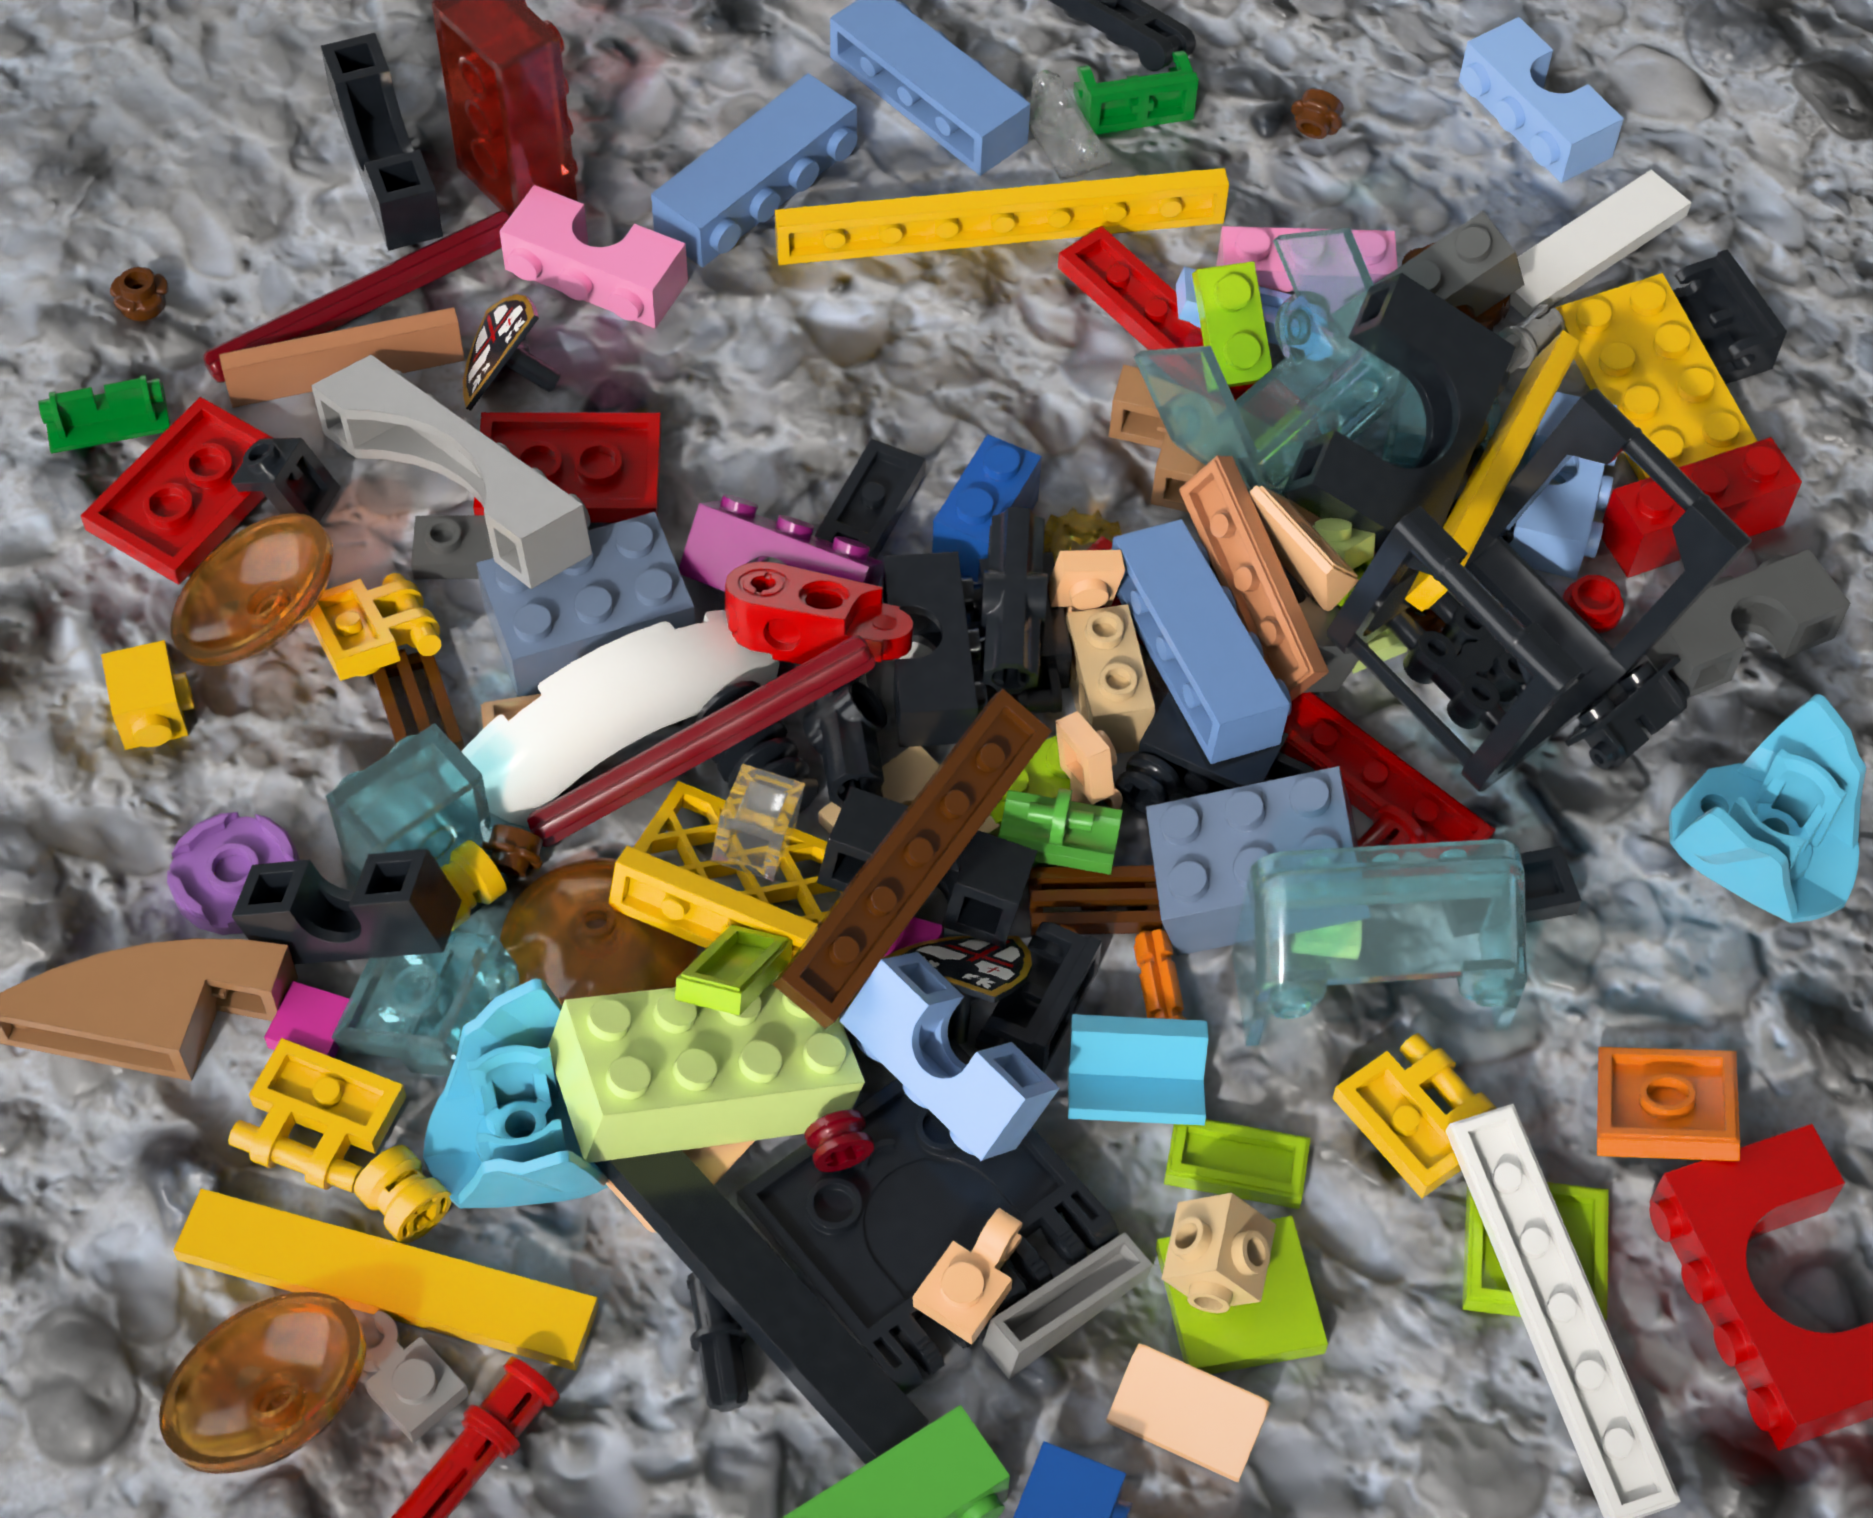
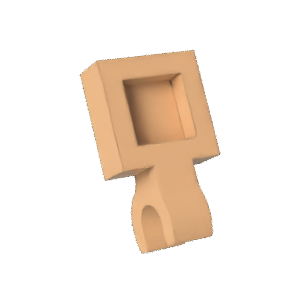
M1121 550L1060 551L1047 585L1051 607H1063L1066 619V615L1069 612L1090 610L1100 606H1111L1125 573Z
M1078 711L1056 720L1060 767L1070 778L1071 801L1094 805L1103 800L1109 808L1120 810L1123 800L1122 794L1114 786L1112 766L1117 764V755L1108 735L1103 730L1095 731Z
M998 1208L986 1223L971 1252L953 1241L913 1295V1307L972 1345L1012 1289V1278L1001 1272L1000 1268L1013 1254L1022 1240V1236L1018 1234V1231L1023 1223L1001 1208Z

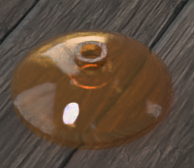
M287 513L258 521L222 543L191 575L175 603L171 616L170 633L177 649L195 664L202 666H225L255 658L289 638L311 614L329 582L334 551L332 539L328 532L317 520L310 516L299 513Z
M593 858L557 867L530 884L519 895L506 916L500 935L499 952L503 976L509 990L532 979H542L563 1006L565 999L676 987V978L698 957V945L613 910L608 903L617 859ZM596 919L606 921L604 926L597 929L585 926L587 922Z
M295 1292L279 1295L258 1302L231 1316L201 1339L173 1373L162 1397L159 1412L160 1431L166 1445L176 1458L187 1467L212 1474L239 1473L259 1469L297 1452L320 1435L334 1421L352 1396L361 1376L366 1358L367 1343L362 1325L344 1302L336 1297L318 1292Z

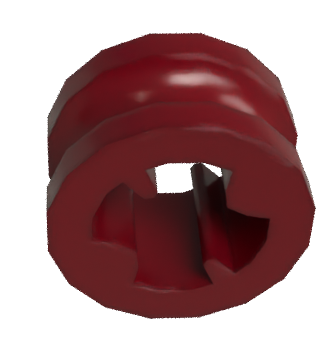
M849 1109L830 1113L817 1119L806 1129L804 1134L807 1145L812 1149H817L813 1154V1162L819 1171L835 1172L850 1168L865 1160L873 1152L874 1142L872 1137L867 1133H862L866 1127V1121L861 1112Z

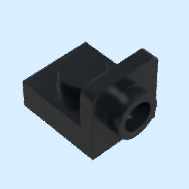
M302 438L258 440L245 452L243 463L231 480V483L240 492L262 491L295 532H314L341 489L340 485Z

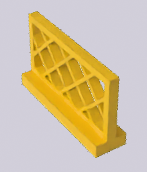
M677 781L635 846L630 847L627 845L616 860L608 908L704 948H708L732 924L787 937L789 940H793L792 959L828 912H821L812 895L837 890L818 884V876L803 879L795 862L813 860L822 864L827 841ZM681 807L707 817L710 825L683 829L676 815ZM752 835L766 841L770 849L743 854L735 838ZM720 841L727 857L700 862L692 846ZM677 849L684 865L676 866L650 854ZM779 866L787 882L760 887L752 871ZM737 874L745 890L737 891L710 879ZM797 899L805 916L795 915L771 904ZM861 988L858 990V992L855 994V996L852 998V1000L846 1007L849 1008V1006L851 1005V1003L853 1002Z

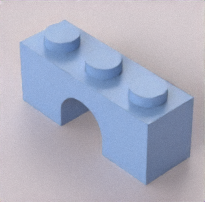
M1517 17L1467 42L1459 82L1470 96L1476 98L1498 120L1504 130L1510 132L1532 154L1539 165L1544 166L1560 183H1563L1613 157L1624 118L1589 84L1570 93H1553L1543 89L1553 49L1520 17Z
M1556 391L1534 433L1528 462L1581 397ZM1572 456L1553 478L1560 484L1547 485L1516 521L1514 531L1512 532L1514 538L1509 545L1534 570L1576 579L1583 557L1595 559L1604 523L1593 521L1595 510L1605 512L1613 483V477L1603 475L1604 466L1607 464ZM1616 459L1608 465L1614 467Z
M919 952L881 959L840 1019V1022L857 1038V1045L865 1055L882 1063L903 1084L905 1094L914 1103L929 1109L950 1130L952 1140L962 1150L976 1156L980 1161L1015 1150L1060 1088L1012 1042L977 1051L967 1065L961 1062L951 1049L948 1040V1024L952 1013L964 996Z

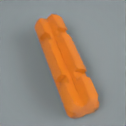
M1162 929L1140 932L1135 938L1134 951L1137 966L1141 968L1139 978L1147 1018L1187 1020L1182 1015L1184 1004L1176 964L1171 959L1173 949L1167 932Z

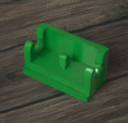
M1184 50L1172 52L1176 67H1169L1166 73L1140 77L1137 74L1127 76L1126 79L1096 83L1089 65L1077 67L1078 76L1081 81L1074 82L1073 94L1088 136L1194 120L1199 79L1196 72L1192 69L1186 52Z

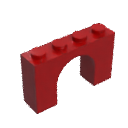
M1813 1124L1741 1147L1739 1161L1702 1160L1663 1174L1649 1201L1650 1218L1657 1235L1664 1242L1671 1243L1682 1265L1681 1276L1687 1293L1695 1303H1702L1714 1326V1341L1721 1358L1728 1366H1735L1748 1391L1747 1404L1754 1422L1762 1431L1769 1432L1778 1451L1873 1417V1322L1836 1333L1814 1332L1795 1326L1778 1316L1764 1303L1755 1290L1747 1269L1746 1251L1747 1244L1751 1240L1764 1233L1827 1212L1845 1185V1181Z

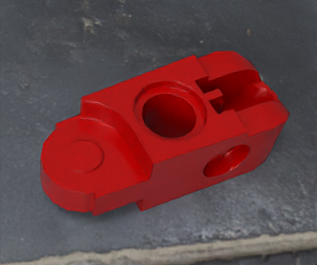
M762 561L746 563L734 568L727 575L725 582V612L729 630L739 645L751 651L772 654L773 660L803 664L854 635H860L865 640L874 656L875 662L898 659L905 656L912 648L913 620L910 615L900 610V607L882 603L883 587L784 564Z

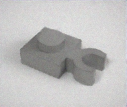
M378 1310L372 1316L376 1328L384 1335L382 1342L378 1346L363 1348L351 1335L343 1339V1343L350 1361L357 1368L367 1372L377 1371L376 1374L364 1383L368 1394L414 1443L469 1396L466 1384L421 1336L406 1349H403L394 1320L388 1314Z

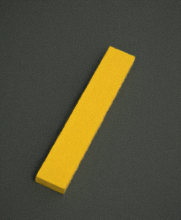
M1562 330L1531 362L1466 483L1463 492L1443 526V529L1468 553L1460 563L1463 567L1467 563L1580 348L1578 346L1580 341L1565 330ZM1419 571L1405 600L1420 611H1424L1425 609L1428 610L1448 590L1439 581H1436L1432 575Z
M202 1188L197 1195L173 1249L177 1260L373 1315L379 1310L388 1314L394 1321L574 1371L578 1367L599 1308L598 1298L595 1296Z

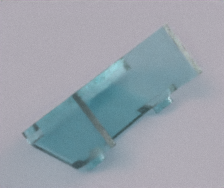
M1350 227L1283 234L1273 240L1295 292L1280 306L1275 319L1276 339L1284 359L1236 401L1211 346L1142 350L1134 356L1172 442L1205 466L1217 455L1233 456L1249 494L1257 485L1259 487L1264 486L1283 496L1282 492L1305 441L1333 430L1354 441L1396 403L1405 391L1407 378L1400 371L1348 339L1367 292L1374 285Z
M1490 839L1283 851L1257 860L1249 871L1232 950L1245 1045H1259L1266 1014H1273L1281 1019H1295L1305 1016L1312 1011L1313 1006L1324 998L1326 988L1329 985L1457 978L1459 993L1464 998L1473 1000L1480 1006L1491 1007L1495 1031L1508 1030L1527 983L1525 873L1519 847L1510 841Z

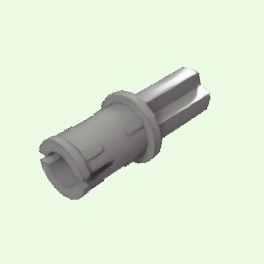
M1541 304L1519 324L1506 326L1498 333V336L1516 347L1507 368L1510 374L1517 368H1528L1537 357V352L1551 343L1562 330H1565V321L1557 309L1553 307L1550 312L1541 318L1549 309V305Z

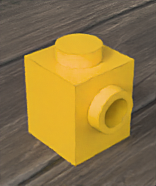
M165 640L101 654L111 712L125 750L137 747H156L169 740L188 736L184 711L195 709L187 673H175Z

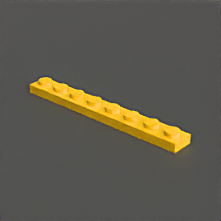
M1225 168L776 209L775 236L778 265L1085 237L1101 226L1110 234L1223 224L1229 181Z

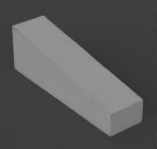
M1124 1232L992 1318L982 1347L1007 1378L1010 1379L1145 1280L1153 1264Z

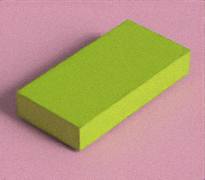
M732 924L676 978L675 1000L740 1016L791 961L793 940Z
M1205 1119V1126L1173 1124L1164 1185L1218 1195L1233 1193L1240 1199L1299 1209L1303 1197L1311 1138Z

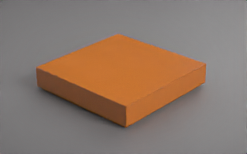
M1598 1047L1597 1156L1739 1161L1740 1125L1737 1051Z

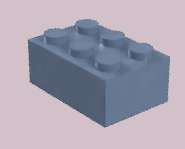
M655 512L589 530L588 535L592 555L532 589L498 565L494 558L476 563L483 605L517 697L541 694L538 690L540 682L582 656L632 632L664 621L669 622L675 629L695 624L694 605Z
M1339 766L1146 806L1161 921L1177 956L1371 917L1352 807Z

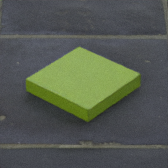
M1547 1182L1600 1311L1606 1321L1608 1309L1609 1189ZM1467 1185L1462 1310L1521 1317Z
M1293 1216L1269 1219L1276 1224L1261 1302L1230 1306V1309L1224 1313L1205 1312L1190 1305L1187 1301V1296L1164 1281L1184 1363L1206 1373L1216 1374L1326 1353L1328 1342ZM1170 1237L1157 1239L1155 1249L1162 1274Z

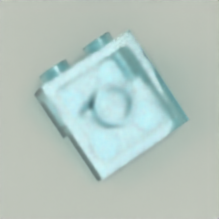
M452 931L444 953L369 958L331 1038L344 1052L399 1058L412 1073L449 1077L458 1052L463 1026L475 1019L495 997L519 986L518 964L495 935Z

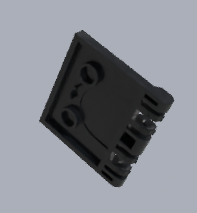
M953 1038L949 1041L952 1051L961 1062L967 1065L971 1060L970 1056ZM895 1079L853 1109L863 1114L866 1127L862 1133L869 1134L874 1142V1150L865 1160L844 1170L822 1172L815 1167L813 1162V1154L817 1149H812L805 1143L736 1192L737 1204L806 1287L905 1395H908L923 1383V1378L915 1363L893 1337L899 1336L906 1351L928 1375L934 1374L946 1365L937 1344L928 1337L926 1332L916 1322L924 1313L913 1307V1295L953 1241L971 1252L988 1220L998 1208H1001L1023 1223L1018 1231V1234L1022 1236V1240L1009 1258L1018 1273L1027 1280L1033 1289L1037 1290L1053 1279L1052 1271L1046 1261L1038 1255L1037 1251L1026 1240L1027 1237L1039 1228H1041L1048 1244L1071 1267L1088 1256L1085 1246L1095 1252L1119 1235L1117 1224L1110 1213L1033 1127L1015 1150L980 1161L976 1156L958 1147L950 1136V1130L929 1109L914 1103L905 1094L903 1084L898 1079ZM1006 1262L1000 1268V1271L1012 1278V1289L991 1319L1029 1295L1023 1282ZM991 1319L984 1327L985 1329H988ZM942 1326L951 1339L963 1349L971 1346L970 1343Z

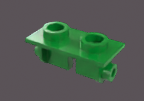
M145 374L140 375L138 379L105 384V393L94 395L92 387L56 393V391L49 392V398L38 400L42 422L47 427L51 454L164 433L170 427L163 382L161 383L160 378L148 380Z

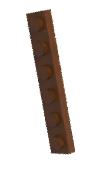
M1003 688L996 693L772 985L823 1028L826 1029L832 1025L1052 730Z

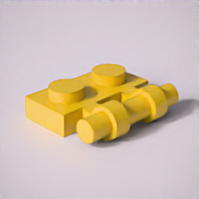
M400 573L387 575L382 582V586L370 590L366 589L360 578L301 598L307 619L340 681L355 676H367L375 673L381 667L401 661L397 647L404 644L416 648L423 656H432L441 648V640L439 638L440 626L430 610L423 608L424 599L416 584L406 580Z
M1416 1033L1408 1038L1399 1049L1412 1066L1404 1070L1394 1057L1386 1051L1337 1085L1333 1100L1423 1199L1461 1171L1446 1134L1448 1125L1497 1109V1107L1483 1092L1475 1094L1454 1071L1456 1062L1443 1048L1434 1049L1420 1033ZM1434 1088L1453 1110L1445 1115L1424 1092L1425 1089Z
M281 1038L249 1093L253 1107L268 1112L260 1127L243 1120H238L230 1132L228 1143L230 1146L248 1152L252 1162L271 1169L279 1164L304 1174L305 1181L308 1184L323 1190H328L335 1186L350 1193H355L354 1185L356 1179L364 1167L343 1160L350 1145L376 1154L407 1097L404 1085ZM295 1123L323 1134L316 1148L288 1138Z

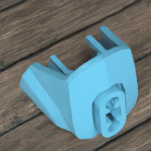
M1816 694L1784 719L1744 763L1709 768L1670 812V844L1681 858L1701 874L1751 904L1787 922L1812 921L1844 908L1853 889L1858 871L1860 808L1866 773L1865 763L1858 754L1851 729L1823 695Z
M532 979L495 997L475 1019L463 1026L458 1052L445 1089L438 1098L430 1116L424 1141V1163L431 1177L438 1179L451 1193L449 1196L450 1200L460 1209L499 1208L561 1202L583 1198L608 1187L606 1185L608 1181L606 1175L594 1162L588 1163L582 1157L557 1080L548 1045L562 1005L547 983L542 979Z

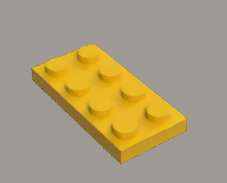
M1663 273L1555 307L1565 321V331L1580 341L1578 345L1580 348L1574 360L1590 390L1597 388L1613 405H1617V408L1636 427L1640 428L1642 433L1678 468L1757 442L1756 437ZM1624 452L1637 479L1649 478L1650 476Z

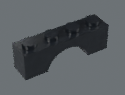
M370 33L321 45L330 95L387 250L390 251L443 237L436 190L420 149L414 151L409 140L394 91L390 70L376 34Z

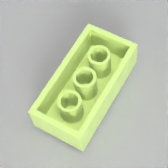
M778 976L740 1016L675 1000L676 987L565 999L548 1047H550L553 1067L583 1159L588 1163L799 1135L804 1134L813 1122L827 1114L841 1110H852L865 1081L843 1024L840 1022V1016L832 1025L826 1029L823 1028L772 985Z

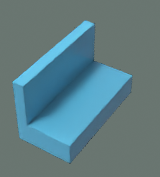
M1072 1014L1068 1057V1119L1205 1126L1204 1073L1208 1046L1207 1021Z

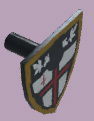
M515 294L503 298L486 310L466 362L463 378V398L466 409L470 411L473 409L504 365L547 392L552 391L557 385L561 372L530 353L526 335L537 322L539 316L536 306L527 296Z
M970 936L945 937L919 942L899 949L882 958L919 952L964 996L952 1013L948 1024V1040L950 1041L954 1038L958 1044H964L968 1041L971 1004L980 999L996 1003L1009 996L1026 983L1032 970L1030 950L1019 936H1008L1004 948Z

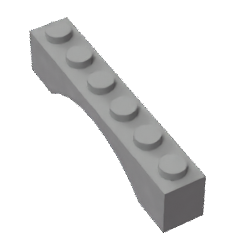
M369 355L311 385L323 434L355 458L382 459L417 465L440 473L465 487L484 507L494 561L530 589L592 555L587 527L590 526V516L585 505L576 495L567 494L550 482L541 470L529 467L512 455L504 444L500 442L495 443L478 431L470 420L465 417L460 418L444 407L436 396L431 393L426 394L409 382L401 371L397 369L392 370L374 356Z

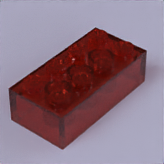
M434 0L432 2L457 167L501 211H505L509 216L513 214L533 185L578 201L575 181L578 167L572 154L571 135H573L574 129L568 116L566 100L569 86L563 73L561 55L564 51V42L558 29L549 20H541L527 6L525 0Z

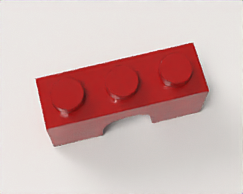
M1772 437L1679 467L1749 537L1785 524L1802 483V480ZM1651 477L1613 489L1602 520L1604 526L1601 538L1627 578L1680 561L1681 556L1672 526L1686 511Z

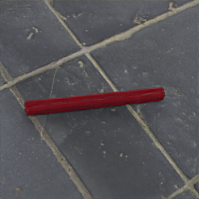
M498 211L207 350L203 358L209 374L217 383L225 382L219 354L327 333L501 249L500 230L510 216L505 211Z
M854 635L537 809L527 817L531 833L542 838L543 847H549L867 673L876 665L868 644L860 635Z

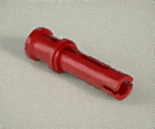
M510 1357L503 1365L506 1374L479 1406L472 1404L463 1413L464 1419L461 1423L465 1429L432 1469L421 1479L417 1487L391 1518H448L497 1457L505 1459L508 1455L512 1456L520 1448L518 1437L544 1406L553 1407L560 1399L556 1389L527 1363L516 1357Z

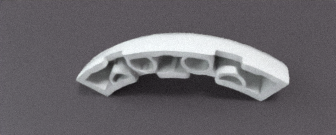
M725 610L706 612L703 623L677 629L667 621L660 622L605 644L571 662L540 682L538 690L541 696L522 709L509 721L504 715H498L461 751L447 768L468 796L488 812L509 823L529 827L527 817L530 813L554 801L563 791L600 762L646 735L668 725L699 715L703 706L714 695L728 686L741 681H755L763 686L776 679L779 660H773L772 654L751 651L739 645L728 628Z

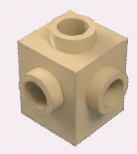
M1233 1193L1178 1202L1162 1280L1187 1296V1301L1190 1305L1205 1312L1224 1313L1230 1309V1306L1261 1302L1276 1224Z

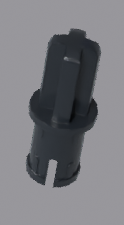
M692 1272L687 1276L688 1280H686L687 1288L690 1290L696 1329L690 1336L691 1348L699 1352L707 1405L710 1409L730 1412L745 1406L749 1399L741 1345L747 1339L746 1331L737 1324V1321Z

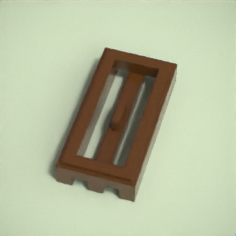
M405 648L398 650L401 661L381 667L372 675L403 769H410L460 754L465 748L463 738L434 655L423 656L419 652L407 655ZM424 670L448 741L437 744L413 671ZM400 675L424 746L422 749L412 751L388 678Z
M1154 865L1113 866L1111 875L1069 867H1032L1028 878L1031 935H1036L1035 932L1041 922H1051L1078 934H1134L1142 931L1162 929L1163 923L1160 915ZM1107 906H1146V911L1043 913V908L1081 907L1082 910H1106Z

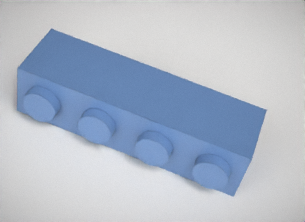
M856 0L830 17V58L978 175H983L1028 143L1030 103L1026 101L1024 96L1016 89L1009 88L987 71L980 61L970 58L952 44L941 31L934 30L913 14L905 3L897 0Z
M807 73L651 193L654 231L686 243V256L702 268L719 254L729 252L743 235L760 222L768 221L775 214L776 209L799 191L807 190L820 174L837 161L845 160L857 146L858 139L857 106Z
M1182 519L1113 537L1111 550H1121L1125 573L1116 596L1121 605H1129L1135 630L1210 764L1280 745L1287 716L1291 714L1292 710L1289 691L1285 683L1281 679H1275L1264 660L1263 649L1256 634L1248 632L1239 618L1231 591L1228 587L1221 586L1212 572L1208 553L1204 545L1200 541H1194Z

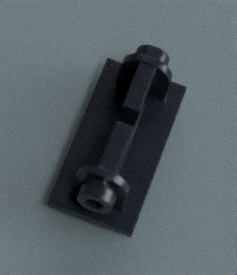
M1678 656L1655 668L1647 660L1626 674L1618 682L1624 690L1612 701L1606 695L1590 705L1577 717L1583 726L1565 741L1566 745L1569 747L1585 739L1592 748L1589 751V756L1597 767L1607 769L1610 766H1621L1627 758L1649 740L1648 736L1635 721L1636 719H1639L1649 733L1653 735L1687 708V699L1690 697L1689 688L1683 681L1676 678L1672 679L1668 674V671L1681 661Z

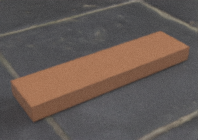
M454 307L219 354L232 408L313 392L311 385L369 355L374 356L392 370L397 369L402 373L465 361L459 323Z
M1217 455L1179 489V492L1201 542L1208 553L1209 560L1220 585L1228 587L1231 591L1239 618L1246 630L1255 633L1258 637L1266 664L1275 679H1281L1285 683L1291 701H1293L1329 673V670L1233 456Z

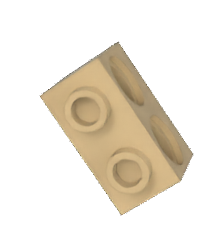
M1129 605L1067 613L1066 624L1072 649L1069 684L1076 711L1084 717L1095 731L1103 730L1108 735L1116 754L1139 751L1140 740L1154 717L1155 704Z

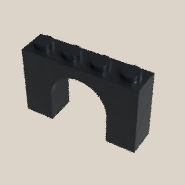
M1399 273L1369 288L1348 339L1400 371L1417 390L1426 416V437L1419 457L1410 468L1397 467L1384 461L1340 432L1333 430L1303 443L1282 492L1283 496L1321 519H1344L1351 522L1354 529L1375 533L1374 551L1376 553L1393 527L1419 506L1443 528L1452 503L1460 496L1466 486L1468 475L1465 471L1473 451L1482 443L1488 432L1489 423L1486 419L1492 404L1508 383L1510 371L1507 368L1516 348L1403 273Z

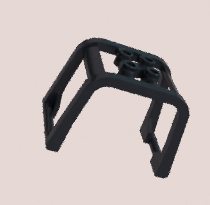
M1594 388L1577 401L1536 454L1503 492L1464 567L1460 563L1468 553L1419 506L1393 527L1327 630V637L1344 654L1353 653L1463 766L1461 774L1478 792H1481L1510 772L1576 720L1585 709L1608 693L1638 664L1752 542V539L1711 500L1709 495H1706L1642 433L1640 428L1636 427L1597 388ZM1621 451H1624L1686 511L1672 526L1685 571L1613 649L1503 537L1572 456L1608 465L1616 459ZM1408 567L1418 570L1396 586ZM1468 570H1469V571H1470V572H1471V573H1472V574H1473V575H1474V576H1475V577H1476V578H1477L1526 628H1524V627H1523V626H1522V625H1521V624H1520V623H1519V622H1518V621L1468 572ZM1419 571L1432 575L1436 581H1439L1448 590L1430 607L1445 623L1440 633L1436 631L1426 632L1409 614L1416 607L1407 602L1405 597ZM1386 629H1389L1409 649L1403 661L1406 674L1420 684H1431L1434 682L1450 699L1447 704V713L1450 719L1464 729H1474L1481 723L1490 732L1477 751L1473 754L1366 643ZM1577 678L1579 681L1576 684H1574L1571 688H1569V686ZM1516 696L1518 697L1507 712L1498 705L1499 701L1510 702Z

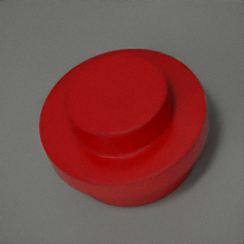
M1583 576L1569 585L1563 595V599L1598 634L1612 630L1621 620L1624 603L1620 590L1613 581L1604 576Z

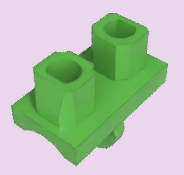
M1059 788L1057 798L1008 790L998 837L1037 850L1038 852L1032 867L1039 863H1047L1111 875L1123 810L1071 801L1072 790Z

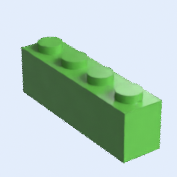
M959 1405L782 1518H998L1005 1509L1002 1503L1007 1501L1010 1475L963 1407Z

